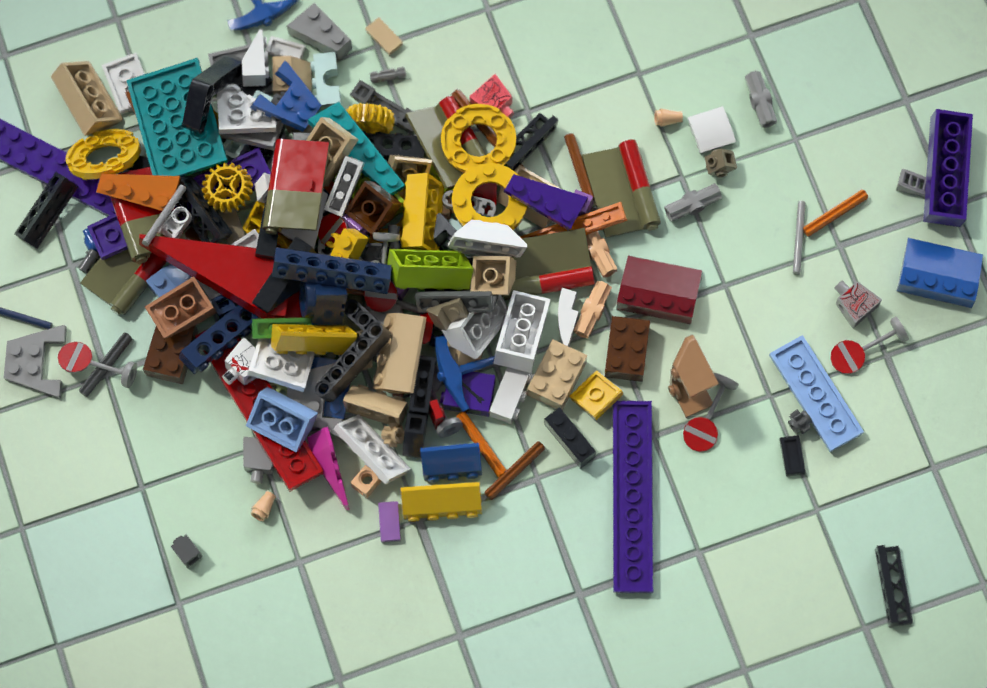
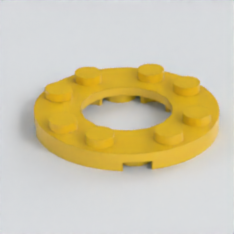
M487 104L464 106L456 110V113L447 119L441 132L442 151L447 161L463 173L474 166L485 163L505 166L506 162L513 156L516 147L514 125L509 117L494 106ZM475 124H482L492 128L497 137L495 148L489 154L480 157L468 154L461 147L460 143L464 130Z
M123 129L102 130L92 133L93 136L85 140L82 138L68 150L66 163L69 171L83 180L100 179L101 174H118L125 169L131 168L141 153V146L138 138L130 131ZM107 146H115L121 149V153L117 154L118 157L110 158L106 164L101 162L94 165L86 161L89 154L96 149Z
M495 163L480 164L467 170L456 182L452 193L453 212L460 225L463 227L471 220H481L483 222L508 225L514 230L522 222L528 206L508 195V205L501 214L494 217H485L474 210L471 198L475 189L480 185L491 182L505 189L512 175L518 174L504 165Z

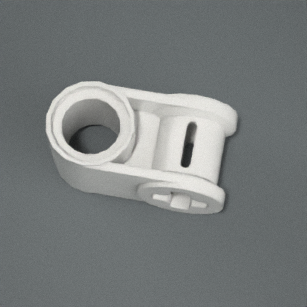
M184 207L175 208L157 233L169 238L179 239L192 220L191 213ZM185 212L186 219L178 221V214Z

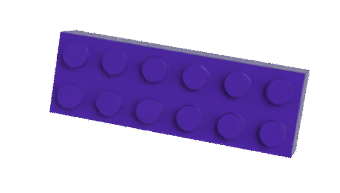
M936 109L930 117L923 222L961 227L967 219L973 114Z

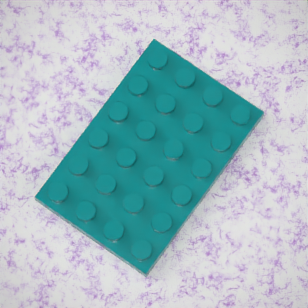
M198 57L126 80L152 175L183 177L228 162L212 103L210 104L206 127L202 134L182 127L190 84L197 75L202 73Z

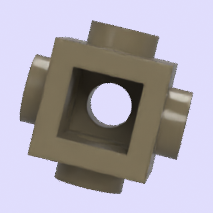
M716 149L705 157L706 169L709 175L722 178L727 176L729 172L737 169L734 152L731 150Z

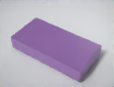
M398 501L378 503L381 542L401 541Z

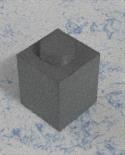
M187 535L177 537L173 541V545H171V548L186 568L203 557Z

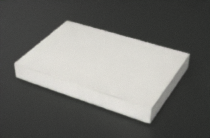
M137 53L102 65L121 115L133 111L125 94L129 91L126 80L144 75Z

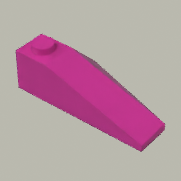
M325 427L307 437L309 443L307 445L323 469L324 473L322 475L345 510H350L329 428Z

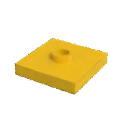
M596 370L569 397L595 420H598L624 393Z

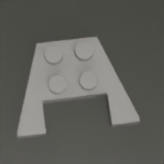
M61 325L7 341L4 379L61 399L62 381L44 380L42 377L45 344H65L67 327Z
M334 364L310 369L304 392L287 387V397L318 412L313 426L320 429L328 427L331 434L339 436L335 432L334 427L338 423L343 422V419L324 418L325 400L315 393V385Z

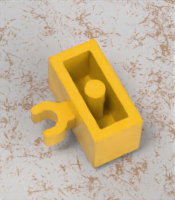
M343 229L341 235L331 233V236L335 238V242H327L326 244L328 247L333 248L330 256L358 260L369 238L356 229Z

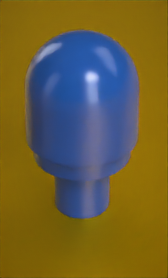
M88 228L84 229V243L87 249L98 252Z

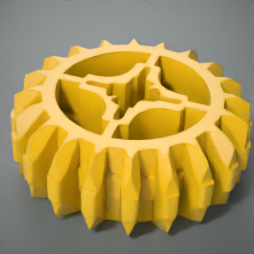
M374 103L353 104V106H349L346 109L347 113L362 131L374 134L375 132L389 134L393 131L395 123L394 113L387 109V107L374 105Z
M224 162L221 168L219 165H216L217 169L215 171L210 168L211 175L205 174L207 180L202 181L203 186H205L202 188L203 197L205 200H208V205H213L214 210L220 208V211L223 213L226 209L231 213L234 207L239 211L238 206L240 204L245 207L244 200L250 201L248 195L253 194L251 189L253 187L252 178L250 175H247V170H242L241 165L235 167V164L232 162L229 166ZM242 181L241 189L237 194L236 189L239 186V183ZM219 182V187L213 193L215 184Z

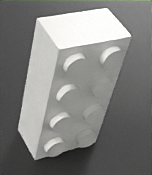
M513 290L497 344L494 364L529 373L532 372L548 314L550 299Z

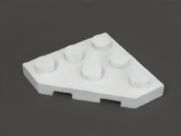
M229 84L217 93L219 134L276 132V120L273 116L271 118L265 116V113L258 109L257 111L250 109L256 99L251 95L243 93L241 88L235 84Z

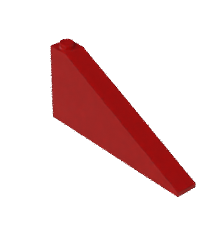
M139 234L140 246L188 275L194 276L198 281L258 317H286L288 299L269 313L252 304V301L272 273L274 264L272 259L256 257V248L155 236L149 246H145L142 241L146 235Z

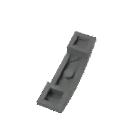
M361 80L358 81L350 93L354 100L362 104L374 103V105L387 107V109L394 113V125L413 133V129L405 116L406 113L412 112V110L402 108L377 93L375 88Z

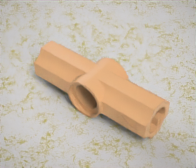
M598 231L587 234L586 239L590 259L594 260L603 278L613 275L617 272V266L609 254L610 250L605 239L601 238Z
M597 281L589 299L585 300L580 318L573 330L578 336L589 338L596 321H599L605 308L604 304L612 290V287L607 283Z

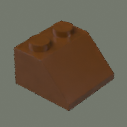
M364 181L345 210V213L373 235V232H378L393 219L402 203L376 182Z

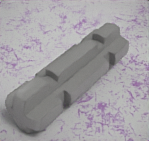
M399 67L397 70L393 68L381 70L380 73H377V71L370 73L371 83L379 82V80H394L396 77H399V79L406 77L404 67Z

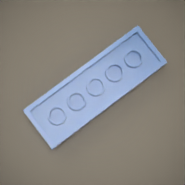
M803 335L769 354L800 406L811 417L812 425L829 452L864 433Z

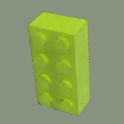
M389 250L387 265H392L391 280L395 287L400 289L417 288L420 290L426 288L437 290L454 289L457 291L470 289L473 267L463 253L440 250Z

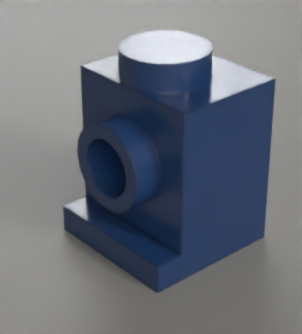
M223 295L211 299L219 319L236 307L232 300Z

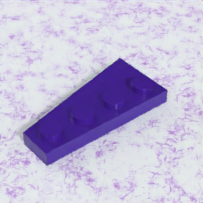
M515 174L512 175L503 191L568 231L571 229L588 198Z

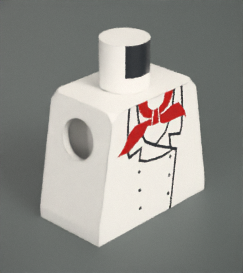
M245 338L241 339L225 359V367L228 371L222 378L229 385L236 379L243 385H246L257 378L247 375L256 348Z

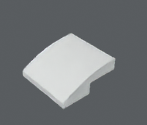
M723 106L687 118L699 153L736 142Z

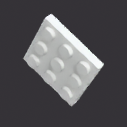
M271 338L258 339L247 375L304 392L315 354L314 352L296 354L295 351H288V354H278L271 348Z

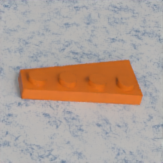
M101 174L96 192L163 211L178 189L181 177Z

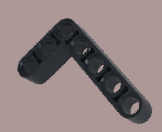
M224 56L192 80L182 122L183 128L199 134L203 133L212 97L241 75L242 61Z
M353 299L348 300L344 304L345 311L343 312L363 330V333L315 385V393L326 402L335 401L388 343L391 337L390 331L366 308Z

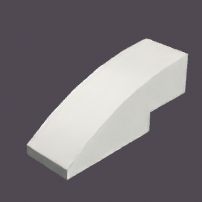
M562 288L558 307V328L561 343L570 346L574 333L573 330L579 316V311L573 310L577 292Z

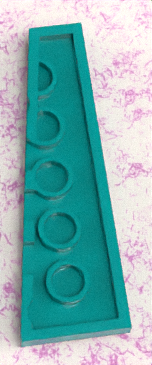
M339 101L308 119V124L314 129L321 117L331 118L359 139L348 156L365 163L361 173L368 177L370 181L376 182L392 196L405 188V184Z

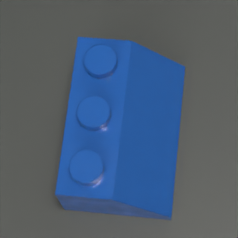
M479 443L420 448L424 481L428 480L430 483L439 482V479L455 481L459 477L475 479L482 475Z

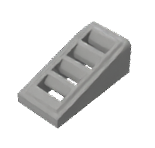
M902 169L896 190L925 197L926 177ZM905 178L909 179L908 184L904 183ZM913 180L916 181L915 187L911 186ZM920 182L923 183L922 190L919 189Z

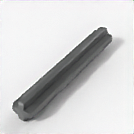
M124 332L100 363L112 366L132 341V337ZM96 367L80 387L79 392L83 396L88 397L108 370Z

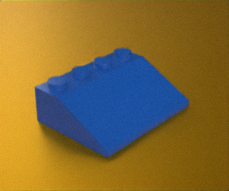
M908 238L897 291L972 308L976 301L983 254Z

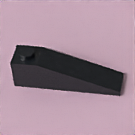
M295 237L288 247L290 250L316 253L312 246L298 237ZM271 273L252 301V304L269 313L294 293L296 294L300 289L301 281L272 277Z

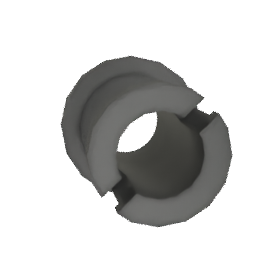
M92 249L85 252L86 256L77 267L86 274L90 271L95 261L99 260V254Z

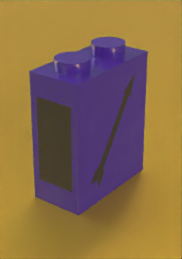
M470 372L462 375L463 394L470 408L465 411L467 414L489 417L496 383L495 375L479 372ZM447 389L441 393L440 403H443L444 410L462 412Z

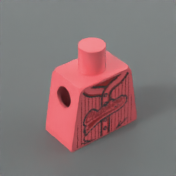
M496 74L469 96L471 104L494 106L509 118L514 115V111L509 107L512 104V96Z

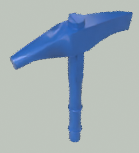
M252 0L255 8L242 17L228 20L230 30H242L261 25L270 26L273 20L299 0H282L263 3L262 0Z
M436 337L435 348L439 368L437 378L440 382L443 381L452 398L462 412L470 408L463 394L462 375L494 364L495 356L458 366L449 352L446 337Z

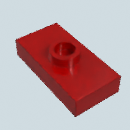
M437 399L429 403V415L435 430H437V427L445 418L444 410L439 406Z

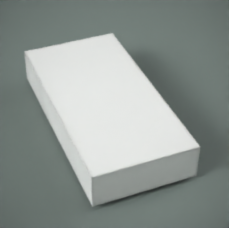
M271 36L265 52H268L269 56H293L302 59L306 45Z

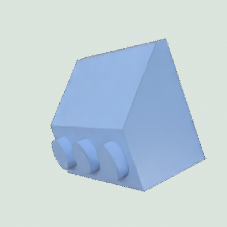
M266 387L258 393L246 427L297 452L310 433L318 412L270 387Z

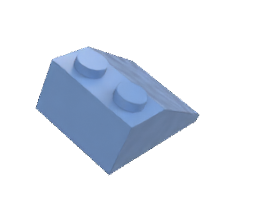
M170 264L160 269L147 279L146 282L150 290L159 298L192 278V276Z

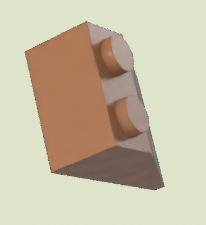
M194 276L145 306L164 339L191 328L217 313Z

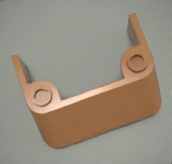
M690 335L684 339L672 364L670 386H668L671 396L676 397L686 418L711 407L713 401L707 390L719 384L694 335Z

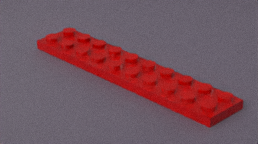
M232 327L227 328L230 332H236ZM205 331L195 335V339L198 338ZM213 339L217 344L222 343L220 339ZM236 344L233 348L224 350V354L215 361L213 359L210 363L247 422L258 393L266 387L271 389L272 387L268 381L256 378L246 385H243L238 379L230 385L224 381L222 376L228 371L225 367V359L237 346ZM252 430L289 492L324 473L305 440L299 450L294 452Z

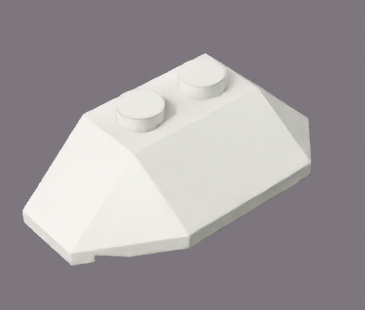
M471 220L454 233L448 243V247L459 253L477 256L521 257L527 248V244L508 225Z

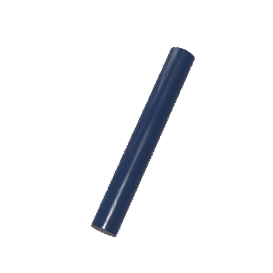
M0 307V315L45 329H51L53 326L51 322Z

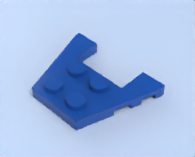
M284 61L275 75L290 86L277 105H274L260 94L250 109L254 111L258 109L264 112L265 116L270 118L272 116L281 120V123L303 132L308 126V119L313 117L322 105L288 62Z

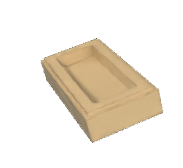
M379 17L365 28V31L389 56L403 45L398 36Z

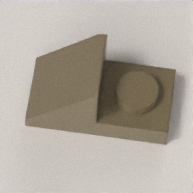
M461 298L426 310L434 325L444 331L448 329L450 323L467 318L469 315Z

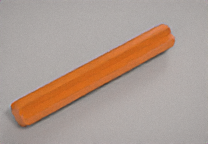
M865 190L855 193L804 226L803 232L806 236H811L868 198Z
M460 412L456 417L462 421L463 428L474 443H479L481 454L497 477H500L506 472L505 467L466 412Z

